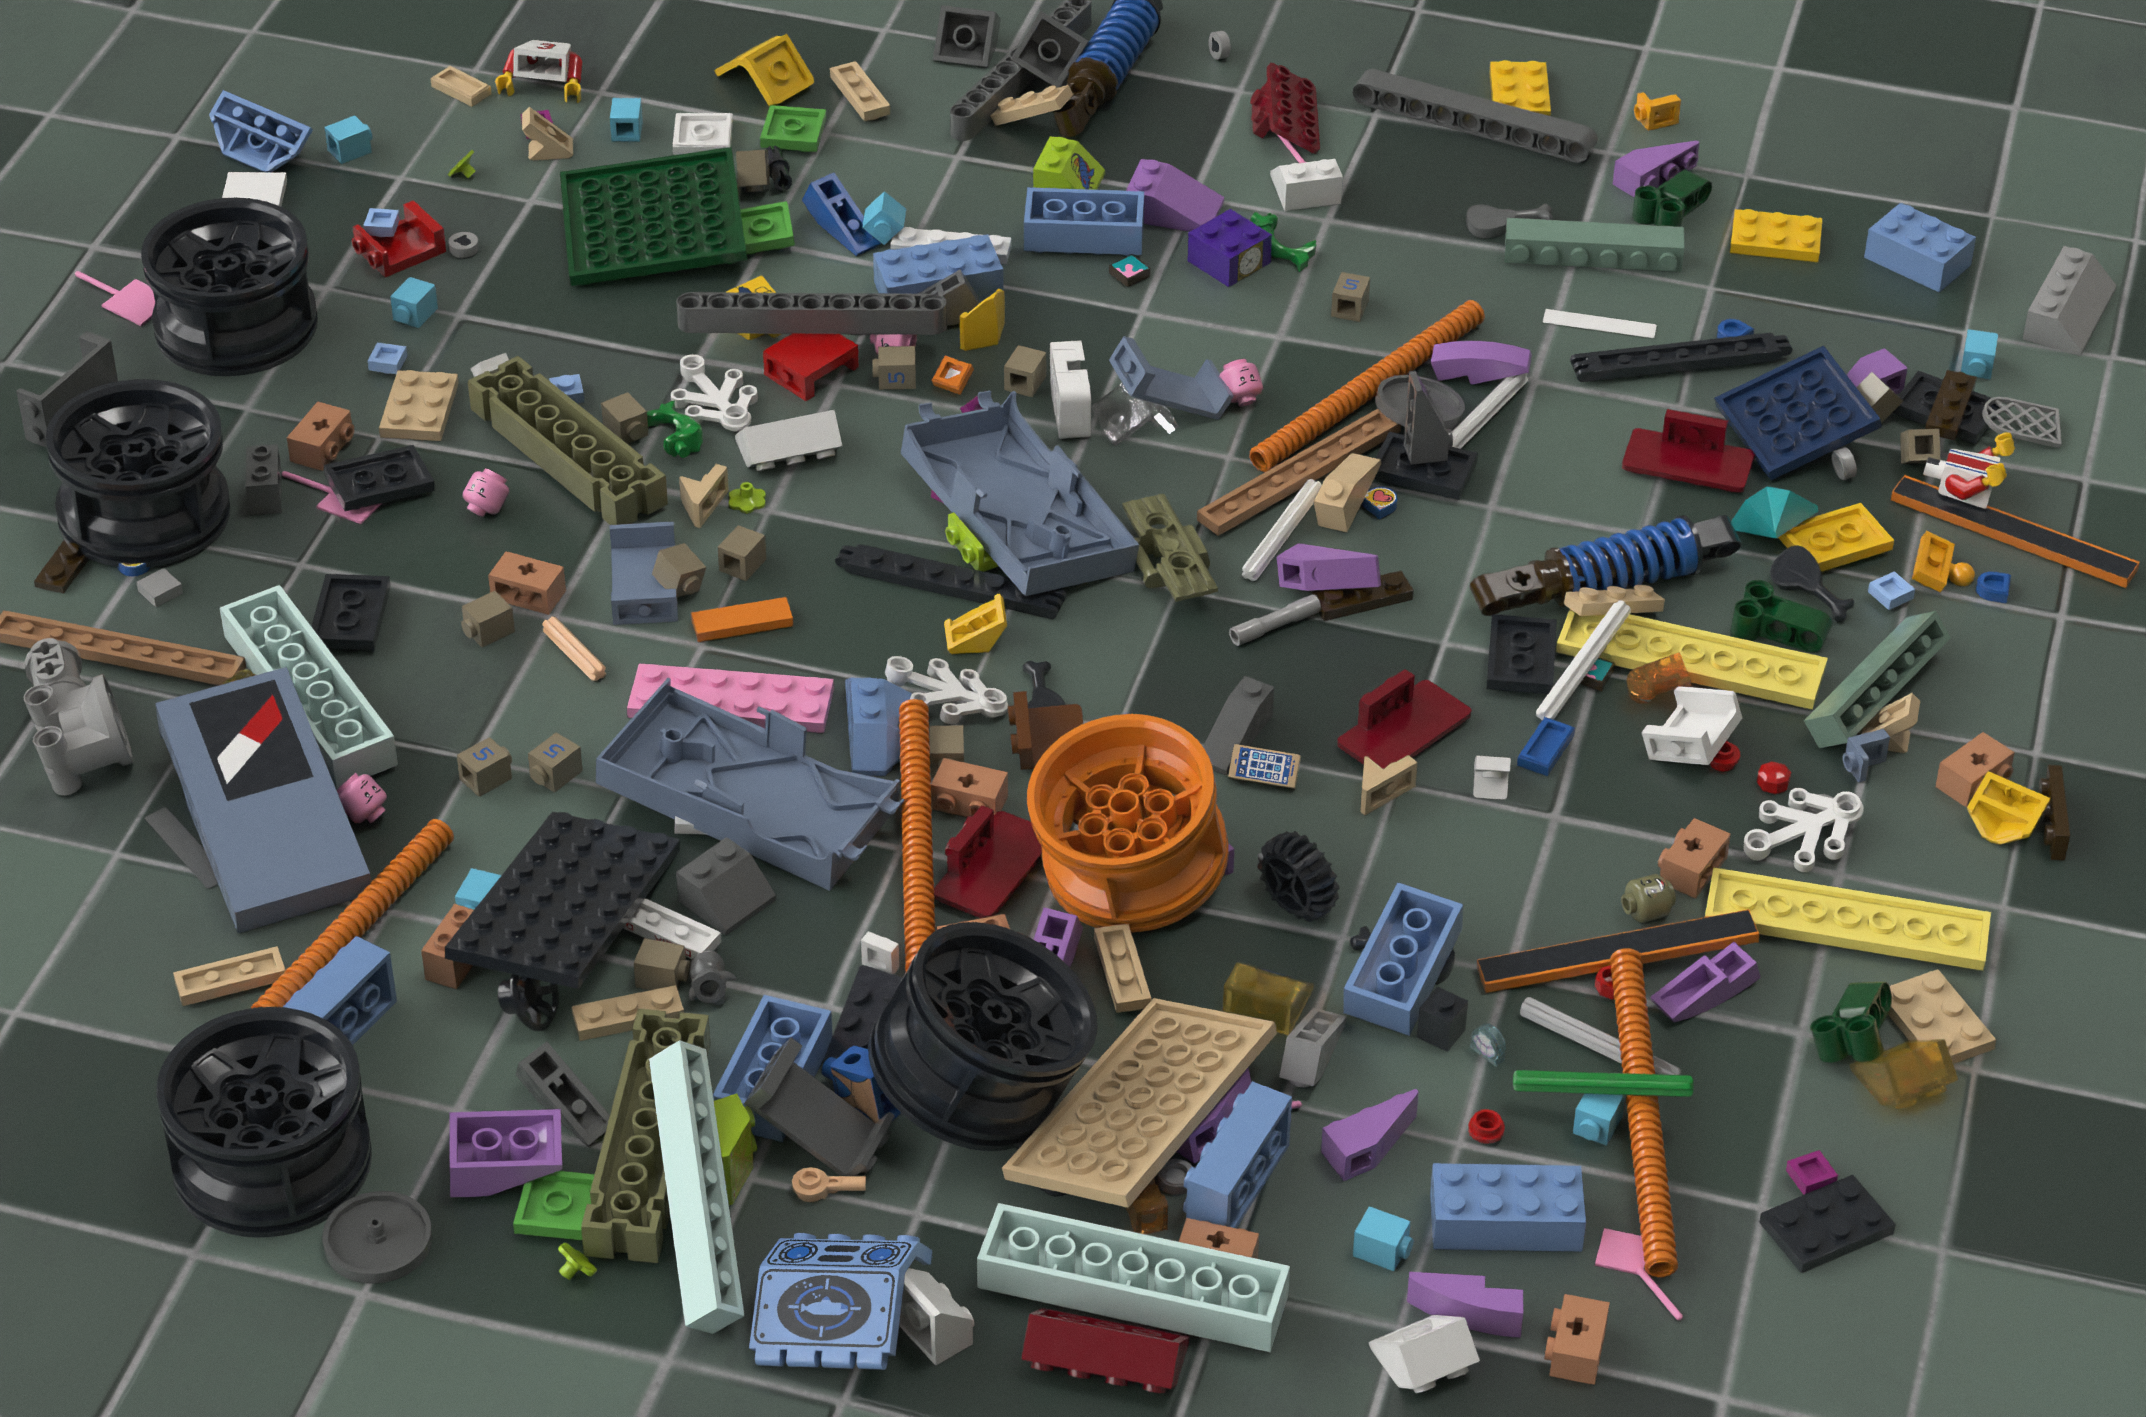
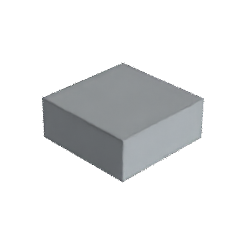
M164 568L137 581L138 592L155 607L183 594L182 584Z

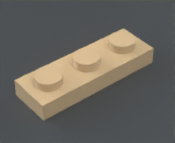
M856 61L830 68L831 79L864 121L876 120L879 117L890 115V104Z
M1054 85L1039 93H1034V91L1027 92L1020 98L1013 99V97H1007L998 103V108L991 115L995 126L1059 110L1073 96L1069 85L1058 88Z
M1635 585L1633 589L1609 586L1607 590L1580 588L1579 591L1566 592L1564 604L1580 616L1606 615L1612 605L1619 600L1624 601L1626 605L1630 606L1631 613L1662 612L1665 599L1656 594L1652 587L1646 585Z
M1129 924L1094 928L1095 943L1116 1013L1144 1009L1150 1003L1151 995Z
M278 946L173 972L182 1006L273 984L285 973V967Z
M676 985L572 1006L573 1019L579 1040L631 1031L638 1009L666 1011L667 1018L679 1019L680 1012L684 1013V1009Z

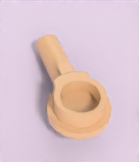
M809 1167L797 1171L792 1179V1188L799 1199L805 1202H815L825 1199L828 1193L866 1191V1176H827L824 1171Z

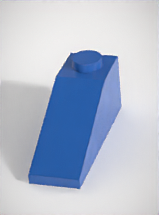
M834 172L810 183L802 201L817 224L855 256L881 244L880 241L862 228L864 216Z

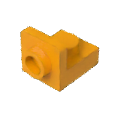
M1644 92L1638 93L1637 104L1634 106L1635 117L1648 131L1679 124L1681 99L1674 94L1650 100Z

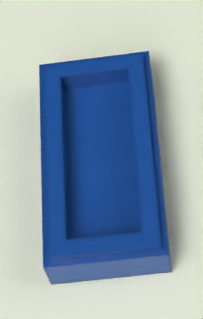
M1544 717L1519 754L1517 766L1548 776L1573 739L1575 727Z

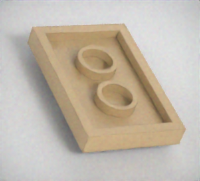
M397 370L379 426L380 437L441 441L458 388V374Z
M1938 969L1890 986L1892 1003L1888 1015L1933 1071L1995 1049V1037Z

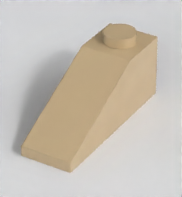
M1352 453L1325 478L1314 500L1318 526L1348 532L1382 464L1381 459Z

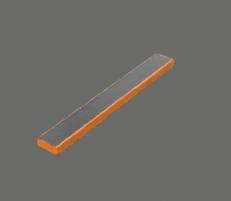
M1904 475L1891 494V501L2124 588L2128 586L2139 568V561L1996 508L1987 506L1984 509L1942 495L1938 492L1939 487Z
M1747 909L1478 959L1477 969L1485 993L1596 973L1601 967L1609 966L1611 955L1620 949L1630 948L1638 951L1642 956V964L1725 949L1733 942L1738 946L1758 943L1759 932L1750 910Z

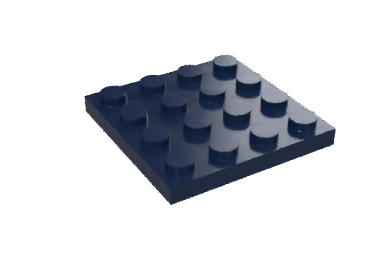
M1824 345L1714 398L1716 407L1724 418L1728 420V423L1746 448L1751 449L1755 454V460L1770 480L1882 427L1880 417Z

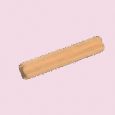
M556 617L543 621V632L592 681L597 682L600 678L606 676V667Z

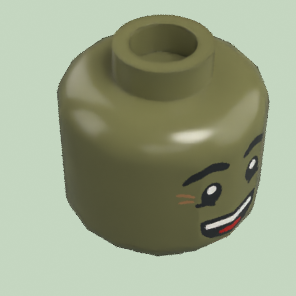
M1658 874L1630 880L1625 887V894L1621 897L1625 913L1630 914L1639 923L1668 916L1676 902V895L1672 884Z

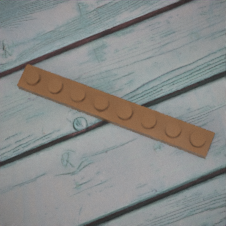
M1376 409L1197 511V521L1219 536L1298 491L1307 480L1313 479L1315 481L1333 471L1350 454L1361 455L1385 441L1389 432H1401V425L1390 420L1379 409Z
M3 610L0 615L1 643L32 648L36 642L42 639L54 638L75 646L82 659L215 685H223L239 680L246 668L245 657L11 611Z

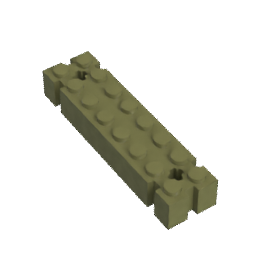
M519 356L498 365V372L494 374L486 371L468 380L471 410L484 421H492V427L590 509L594 512H602V519L608 524H631L638 520V513L648 515L668 505L666 475L651 463L644 466L643 456L539 373L533 376V368Z
M638 1009L632 1029L633 1040L629 1041L590 1190L591 1204L586 1206L581 1231L584 1256L614 1259L616 1252L628 1253V1260L658 1263L663 1244V1229L667 1228L670 1208L649 1059L679 1040L706 1049L708 1059L711 1046L709 1015L680 1012L679 1019L667 1018L666 1011Z

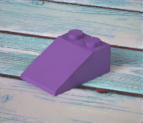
M1141 159L1126 191H1144V224L1188 232L1217 217L1224 203V197L1174 166L1156 160Z
M561 1109L449 1112L451 1197L490 1196L562 1170Z

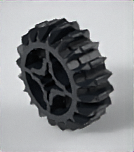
M1286 831L1276 835L1261 847V852L1257 855L1259 860L1257 867L1262 872L1260 879L1265 882V890L1269 891L1272 895V901L1275 900L1289 914H1294L1297 920L1302 918L1308 922L1318 920L1329 913L1336 906L1335 902L1339 899L1337 891L1340 887L1335 881L1337 874L1330 867L1332 863L1328 862L1324 857L1325 852L1321 853L1317 849L1315 842L1310 843L1306 835L1300 836L1296 831L1292 833Z

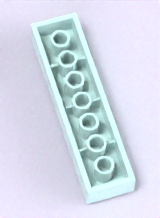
M280 585L220 607L224 637L238 656L245 657L246 667L253 676L287 667L336 789L355 773L358 776L363 774L372 776L398 765L394 735Z
M1001 1203L997 1205L977 1257V1285L980 1289L1271 1352L1289 1292L1290 1266Z

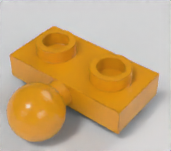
M1926 530L1920 539L1912 575L1913 580L1941 593L1947 584L1948 576L1955 585L1968 586L1975 579V571L1968 563H1951L1955 544Z

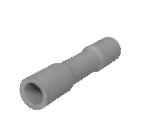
M1312 594L1290 603L1285 608L1273 613L1251 619L1230 628V638L1236 646L1242 645L1263 636L1266 632L1319 613L1321 611L1320 602Z

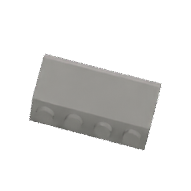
M2063 246L2028 310L2023 340L2078 356L2082 355L2117 286L2092 253L2084 252L2078 248Z

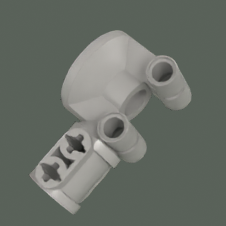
M46 638L36 642L27 654L24 662L26 676L34 685L24 694V702L37 730L33 737V743L54 792L58 795H70L82 786L83 779L80 774L116 762L122 766L134 763L132 750L117 703L105 675L101 674L93 677L91 684L86 686L80 678L82 661L80 653L75 646L54 638Z

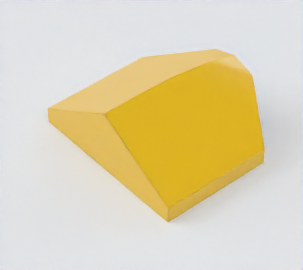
M997 289L995 293L984 299L969 313L964 312L960 315V349L967 351L998 345L1005 324L1004 290Z
M1001 594L995 595L994 600L965 613L953 621L949 618L944 622L947 648L951 654L983 653L991 650L1007 627L1004 600Z
M1988 771L1968 804L1967 810L1981 837L1991 843L2001 845L2030 837L2050 803V798Z

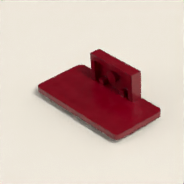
M1269 63L1267 66V82L1261 89H1257L1253 93L1250 104H1252L1251 120L1253 123V134L1263 139L1271 129L1277 135L1313 154H1317L1320 150L1315 85L1309 79L1301 78L1291 73L1283 65L1278 66L1275 63Z
M1667 409L1664 417L1663 433L1641 428L1633 429L1622 460V469L1637 474L1662 477L1668 480L1693 483L1730 492H1743L1755 454L1751 449L1725 445L1728 420Z
M1404 669L1394 677L1388 678L1372 692L1363 695L1358 705V724L1338 738L1337 746L1363 765L1364 757L1367 756L1382 769H1385L1389 764L1397 762L1408 755L1413 758L1468 720L1471 717L1472 710L1469 706L1430 680H1422L1414 686L1415 675Z
M981 805L973 816H969L966 819L962 830L957 836L950 838L945 848L947 873L934 887V899L979 918L995 916L1042 858V845L1034 833L1032 823L1005 811H998L994 815L993 809Z

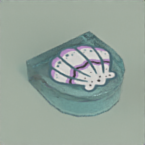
M1484 1023L1473 1030L1470 1047L1495 1067L1505 1060L1506 1045L1501 1032L1495 1026Z

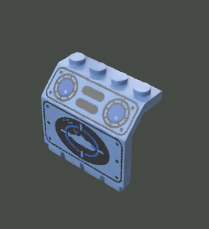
M806 1233L794 1234V1239L780 1238L759 1268L749 1349L755 1351L756 1365L784 1366L786 1360L789 1367H819L821 1360L823 1368L853 1369L857 1355V1367L859 1369L885 1370L888 1356L896 1355L905 1273L914 1259L923 1265H931L932 1250L920 1243V1238L909 1235H900L897 1237V1241L885 1240V1237L870 1234L863 1235L862 1240H851V1237L842 1234H829L828 1239H816V1236Z

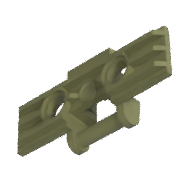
M1165 494L1122 503L1127 517L1139 536L1134 538L1139 544L1136 562L1144 575L1143 582L1146 587L1157 588L1167 586L1175 602L1218 592V587L1208 571L1210 560L1205 546L1192 524L1182 526ZM1155 524H1162L1166 527L1162 529L1152 528L1151 526ZM1153 554L1155 558L1163 556L1161 563H1157L1156 569L1147 555Z

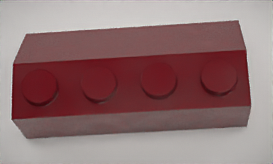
M1041 1308L1029 1314L1021 1359L1032 1361L1031 1368L1053 1371L1054 1366L1068 1368V1375L1090 1379L1091 1373L1106 1376L1105 1382L1110 1384L1128 1386L1129 1381L1143 1383V1390L1165 1393L1166 1388L1172 1389L1178 1383L1190 1336Z

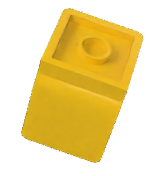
M787 33L783 36H775L753 47L714 70L716 75L719 76L739 65L743 66L749 72L769 106H777L814 83V77Z

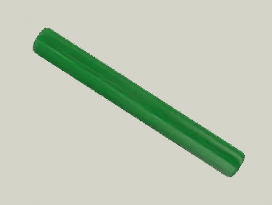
M1516 1070L1513 1075V1087L1517 1092L1691 1097L1694 1092V1080L1690 1075Z

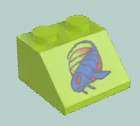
M1050 136L1033 168V188L1097 190L1105 175V169L1078 141Z

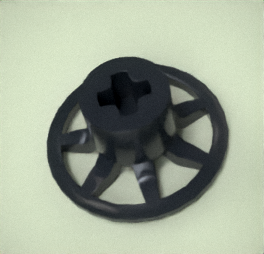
M511 974V979L503 980L498 988V1001L502 1010L509 1015L517 1014L520 1021L530 1030L543 1031L547 1029L553 1021L559 1006L557 984L550 983L548 986H540L539 982L541 980ZM552 993V1007L548 1002L542 1000L543 995ZM539 1010H541L548 1017L546 1021L542 1024L541 1012ZM525 1012L530 1013L531 1020L526 1016Z

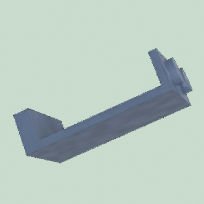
M1123 336L1109 359L1129 395L1134 398L1219 420L1234 397L1229 387L1221 379L1220 373L1212 360L1209 359L1205 360L1195 378L1149 365L1135 340Z
M656 522L610 525L613 625L678 621L676 589H665L652 575L659 550L675 546L674 523Z

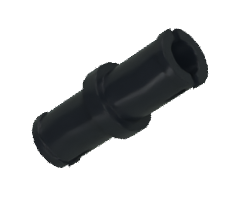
M769 146L765 150H768L770 177L773 178L774 186L777 190L783 191L781 184H784L785 190H788L792 186L788 161L783 158L782 151L778 146H773L775 152H772L771 146Z

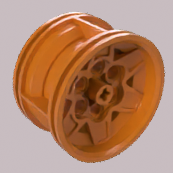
M1121 714L1102 717L1067 732L1055 741L1037 762L1027 789L1028 812L1034 833L1042 845V861L1049 888L1064 910L1069 914L1076 915L1079 921L1095 928L1129 924L1131 933L1158 929L1177 922L1198 909L1214 893L1222 880L1228 863L1229 843L1225 823L1216 804L1217 788L1213 768L1204 747L1184 728L1168 720L1142 714ZM1073 822L1078 825L1079 830L1070 831Z

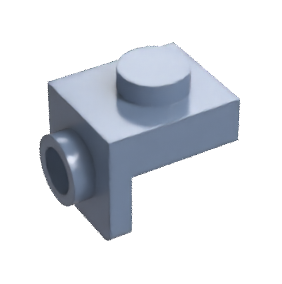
M1885 729L1848 738L1846 752L1843 754V763L1846 770L1851 772L1858 782L1866 780L1868 766L1886 762L1890 736Z

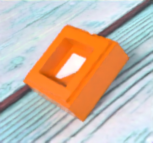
M945 355L932 379V383L936 387L961 395L974 369L969 363L958 361Z

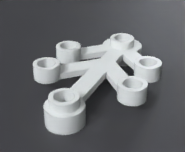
M692 354L684 356L680 360L681 375L686 381L695 382L705 394L688 392L681 388L675 389L670 394L671 401H675V408L687 407L685 415L693 418L699 424L703 420L720 422L725 429L734 432L741 431L750 425L751 414L748 412V407L757 402L758 393L757 388L752 385L741 387L743 385V373L741 370L730 369L726 371L725 381L719 391L704 374L705 365L704 359L701 356ZM741 387L737 403L731 404L729 400L735 388ZM698 405L716 407L720 411L702 409Z
M893 656L887 661L885 669L887 681L897 686H902L909 682L936 691L930 693L916 692L911 695L910 699L922 700L928 707L933 704L958 700L967 702L957 705L945 703L940 713V719L944 723L956 724L962 715L981 712L986 717L994 718L1007 712L1008 702L1006 701L1005 693L996 688H986L979 679V674L972 669H963L960 672L959 680H957L949 670L948 663L942 659L935 658L930 660L927 674L930 677L913 672L912 662L905 657Z
M1803 788L1792 789L1789 793V807L1781 806L1772 800L1764 801L1759 807V818L1762 822L1768 824L1775 823L1778 819L1794 824L1770 834L1761 829L1749 831L1744 838V852L1752 860H1762L1770 854L1772 848L1805 835L1801 849L1795 853L1794 867L1800 872H1809L1815 865L1814 852L1822 827L1835 822L1831 837H1828L1824 842L1823 852L1829 859H1840L1844 855V838L1848 825L1860 820L1863 815V804L1860 798L1852 792L1838 793L1832 799L1808 793ZM1794 798H1802L1803 801H1796ZM1810 806L1824 811L1813 814L1803 810ZM1766 810H1771V811H1773L1774 813L1768 814V813H1766L1765 811H1766ZM1830 846H1836V847H1838L1839 849L1833 850V849H1830L1829 847H1830ZM1800 859H1807L1809 862H1801Z

